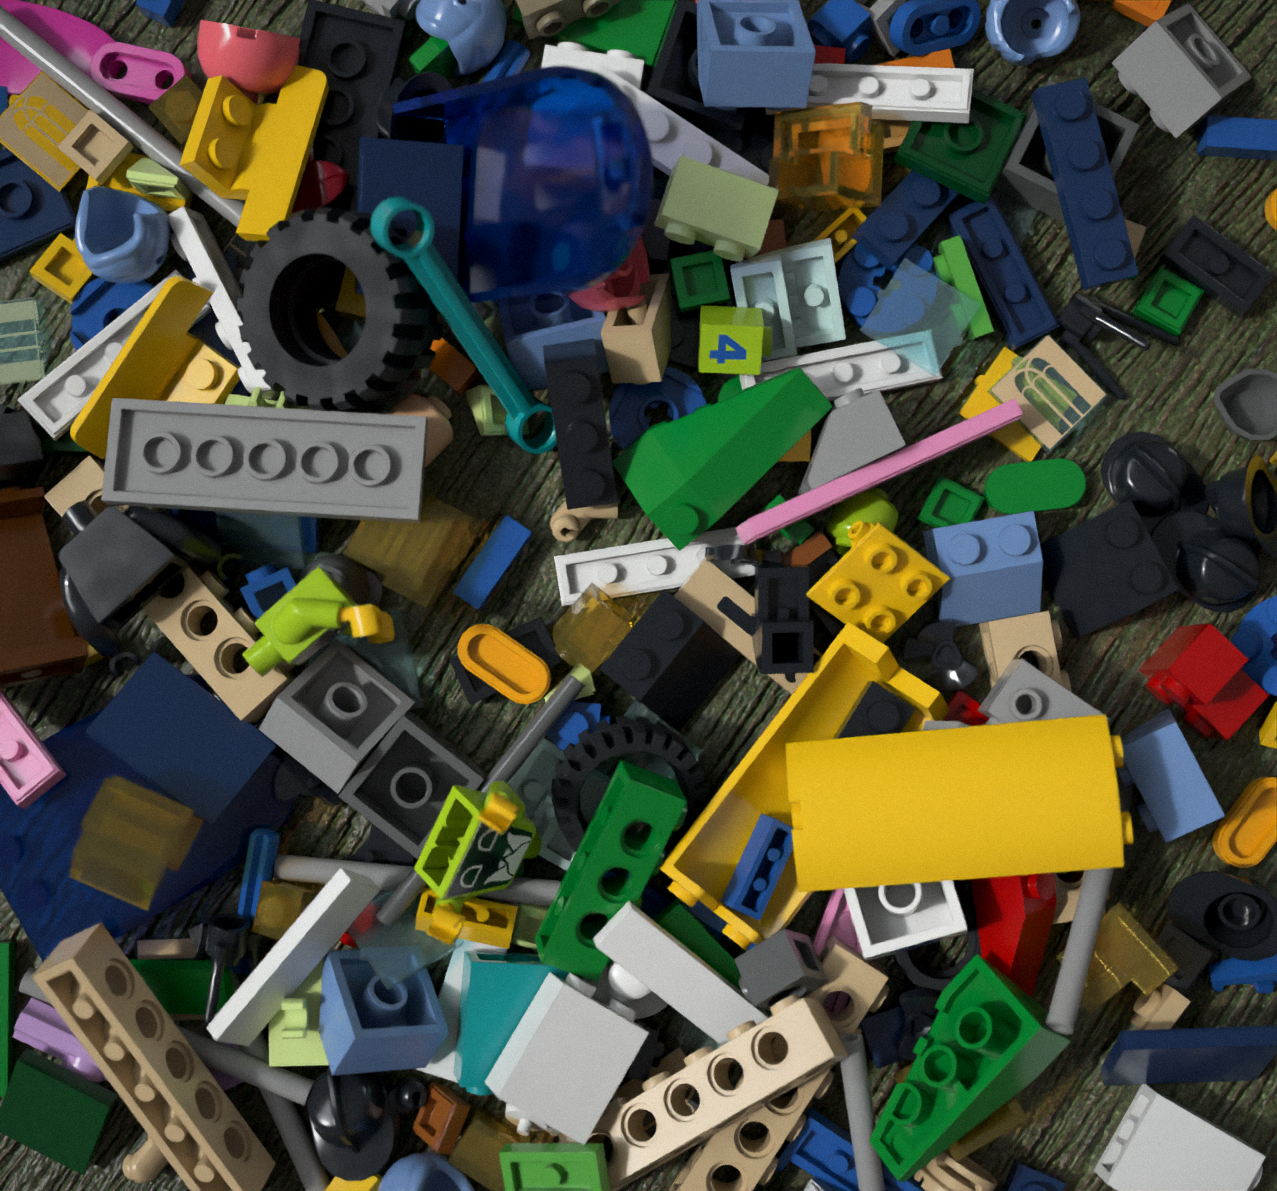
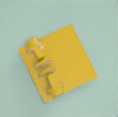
M857 521L848 531L852 548L806 595L843 623L847 624L849 622L879 642L884 643L950 577L880 522L874 525L872 522L863 523L862 521Z

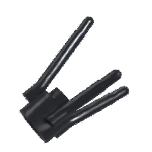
M1079 290L1057 320L1058 324L1065 329L1060 339L1075 349L1118 400L1125 398V392L1081 340L1083 336L1092 341L1103 327L1142 350L1150 349L1151 344L1148 340L1120 324L1122 323L1173 346H1177L1180 343L1178 336L1112 307L1093 294L1089 296Z
M216 914L208 922L203 923L201 941L194 960H206L207 955H209V961L213 964L204 1015V1023L207 1025L215 1017L224 967L238 965L241 958L246 954L250 975L260 964L258 955L260 933L256 930H250V921L240 915Z

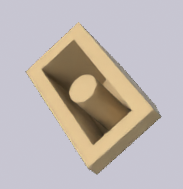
M670 273L650 274L649 283L640 285L638 295H645L642 302L633 307L607 313L601 330V336L612 383L645 385L651 382H662L671 353Z

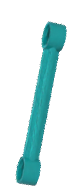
M391 197L384 200L377 206L371 218V232L375 241L387 251L400 258H404L507 411L505 430L508 437L532 454H542L551 450L557 444L551 406L531 395L432 244L434 223L431 215L426 209L404 197ZM411 209L416 216V229L413 236L401 245L391 244L388 237V228L391 220L400 211ZM544 411L545 424L541 432L534 438L524 440L522 430L526 420L535 412Z

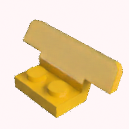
M296 65L291 76L282 85L276 104L265 103L256 105L223 75L208 78L179 165L220 198L246 200L236 233L246 241H269L270 239L267 236L268 229L280 220L289 221L329 91L326 76L320 70Z
M182 276L171 277L165 282L70 428V435L80 447L101 459L105 458L112 398L206 404L225 403L228 394H231L240 380L238 368L240 367L201 338L188 332L213 294L203 285Z

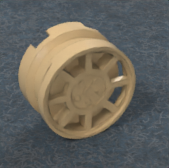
M951 1146L914 1175V1179L920 1182L922 1177L925 1179L921 1187L926 1191H993L998 1184L995 1178L985 1169Z

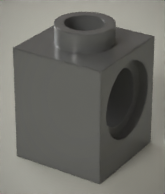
M787 929L780 930L734 959L741 975L739 985L744 996L753 1006L770 1010L774 1004L794 994H798L799 998L802 999L829 982L809 936Z

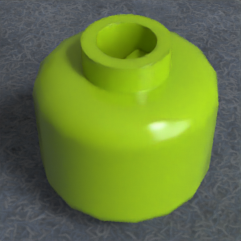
M873 487L834 505L826 525V537L833 546L832 550L838 556L843 557L852 548L848 531L857 521H862L863 523L872 522L874 525L880 522L894 533L898 523V511L888 501L886 492L877 487Z

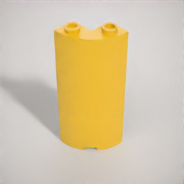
M847 622L814 665L813 673H808L659 867L661 871L674 880L667 888L691 908L699 900L727 923L721 932L744 950H747L752 943L758 945L780 930L785 929L813 893V891L799 892L793 849L760 921L720 902L761 813L793 827L791 804L788 797L786 743L833 739L868 681L876 682L915 708L901 733L922 731L925 720L942 721L949 712V708L939 691L901 668L889 647Z
M1104 714L786 743L788 797L791 804L793 823L791 831L799 892L1124 867L1123 845L1133 843V832L1129 811L1120 812L1115 768L1123 767L1124 764L1120 735L1110 736L1106 715Z

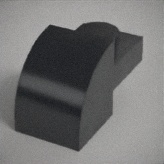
M805 564L755 566V613H751V628L755 660L761 674L813 673V621L809 618V597L806 595L809 591V566Z

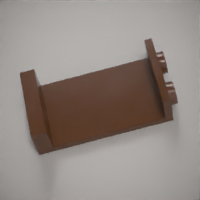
M16 485L0 490V688L81 673L88 656L84 638L82 636H74L71 621L63 601L59 576L42 516L45 500L43 487L28 489L26 486Z

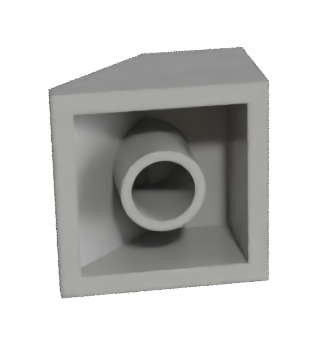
M1189 3L1156 20L1112 62L1119 71L1118 77L1122 85L1132 94L1139 95L1150 107V115L1155 124L1163 131L1171 132L1175 138H1178L1196 125L1252 78Z
M859 388L834 401L835 405L829 410V416L820 427L810 461H808L798 490L799 495L893 454L906 446L879 389L865 395L862 388Z
M336 639L276 697L259 730L339 794L401 716L407 713L415 702Z

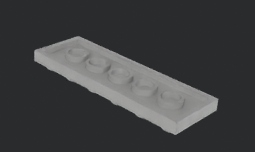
M112 398L101 501L107 505L420 524L428 420L422 416Z

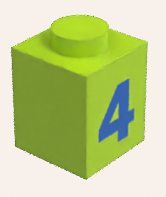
M701 305L698 372L760 375L761 357H771L772 326H764L762 308Z

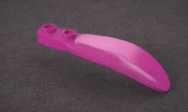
M0 0V5L114 97L168 108L183 102L191 90V74L187 67L173 54L116 42L106 32L92 23L54 8L18 0ZM0 37V86L7 87V97L14 94L19 96L42 70ZM127 67L128 71L125 77L116 79L118 71ZM174 77L173 84L168 89L163 90V82L167 78Z

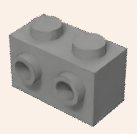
M1023 659L1010 661L978 709L979 712L989 718L985 725L1104 715Z

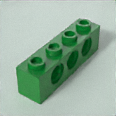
M620 761L534 938L541 963L598 982L605 966H609L613 960L595 946L593 938L628 901L638 909L641 908L642 891L649 877H655L660 871L659 867L664 861V847L672 831L677 832L685 820L687 800L675 780L628 762ZM636 822H646L645 827L641 831L634 834L625 833L630 825ZM617 867L624 868L620 875L614 878H604V875L609 870ZM591 913H602L595 921L582 922Z

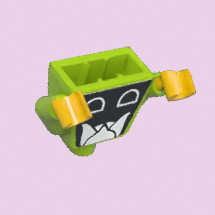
M318 566L255 622L264 636L243 652L242 655L250 666L261 677H264L284 659L289 664L300 666L339 634L353 635V637L367 635L368 644L391 642L395 636L393 619L388 613L380 611L373 604L358 606L334 576Z
M505 781L493 782L489 786L487 793L453 785L414 867L417 874L438 895L433 911L434 919L428 927L426 934L450 946L455 942L464 925L465 916L460 915L463 903L481 893L507 888L512 883L522 860L533 859L540 853L541 838L536 831V825L525 815V804Z

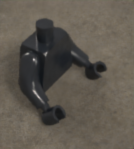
M80 501L72 505L62 516V521L75 535L59 552V559L63 564L59 574V583L68 616L77 632L101 656L109 657L110 671L116 677L124 675V668L120 661H118L119 658L130 657L135 661L136 665L140 666L141 664L138 646L133 641L122 640L116 630L123 628L192 564L186 557L206 565L211 564L212 569L225 581H232L234 579L228 572L222 569V565L227 559L236 558L242 564H245V559L233 547L221 546L219 542L175 516L153 508L128 506L125 510H122L115 505H111L98 515L87 501Z

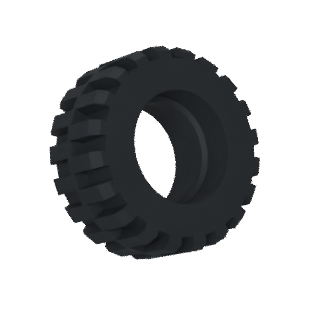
M335 208L305 209L293 213L289 221L280 220L268 229L267 236L270 240H258L249 255L254 259L252 265L244 266L239 282L245 285L243 296H237V312H242L244 325L238 326L242 342H248L252 350L247 353V356L255 370H264L266 372L262 378L273 391H285L283 395L286 400L298 406L309 405L312 410L335 411L371 408L378 404H387L398 399L402 390H411L421 379V375L417 370L429 368L436 355L435 351L430 348L433 340H441L443 324L437 323L438 309L404 258L392 254L375 241L371 232L373 213ZM394 221L390 222L388 228L390 243L401 245L407 242L410 238H406V229ZM341 262L347 265L357 277L366 303V320L363 333L355 348L343 359L335 354L325 342L319 330L316 316L317 297L322 282L328 273Z

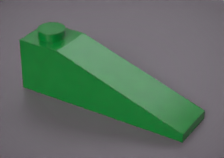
M798 367L745 388L741 394L713 405L708 403L698 407L694 413L669 423L663 421L649 427L614 456L612 463L645 514L674 546L681 551L718 521L833 405L803 369Z
M976 954L942 991L934 1007L939 1012L926 1038L920 1036L913 1050L917 1057L905 1081L896 1084L869 1139L872 1147L899 1182L904 1183L1033 1082L1071 1042L1066 1034L1048 1028L1046 1026L1048 1014L979 954Z

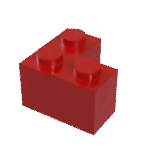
M1210 623L1178 627L1139 669L1149 680L1145 684L1146 688L1161 702L1167 705L1173 702L1186 714L1182 719L1185 725L1205 740L1209 736L1212 739L1229 740L1269 696L1241 669L1249 659Z

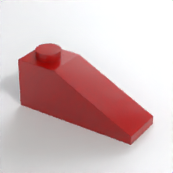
M1054 873L971 879L982 956L1032 998L1057 907Z

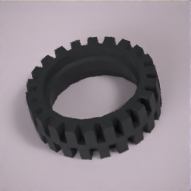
M627 716L616 717V724L609 725L607 720L596 723L598 730L592 734L585 729L578 734L579 743L576 746L570 742L565 748L564 761L558 760L554 769L556 779H552L551 784L555 816L568 844L576 852L590 825L585 821L580 810V791L586 777L603 760L621 752L646 751L658 755L672 768L677 779L676 782L687 800L685 820L677 832L672 831L664 847L665 861L669 856L668 852L676 847L705 809L703 801L707 800V789L703 782L705 779L692 751L682 738L675 732L672 733L666 725L658 721L653 725L648 718L637 716L636 722H631ZM617 867L619 872L622 873L624 868Z

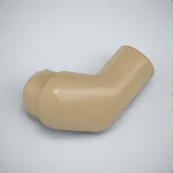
M565 501L551 518L550 526L554 537L561 542H571L577 538L578 534L592 518L617 519L618 503L567 510Z
M148 1133V1140L133 1155L128 1154L122 1166L126 1178L137 1183H146L153 1180L169 1162Z

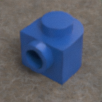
M829 0L807 23L813 45L846 48L844 64H847L849 61L854 63L859 60L870 46L871 14L854 0Z
M271 563L246 574L245 577L248 585L239 590L250 613L258 620L292 590L296 584L288 567L276 571L274 564Z
M573 701L548 733L552 742L561 750H565L570 742L575 746L579 743L578 734L585 729L592 734L598 730L596 723L607 720L610 725V715L601 714L602 703Z

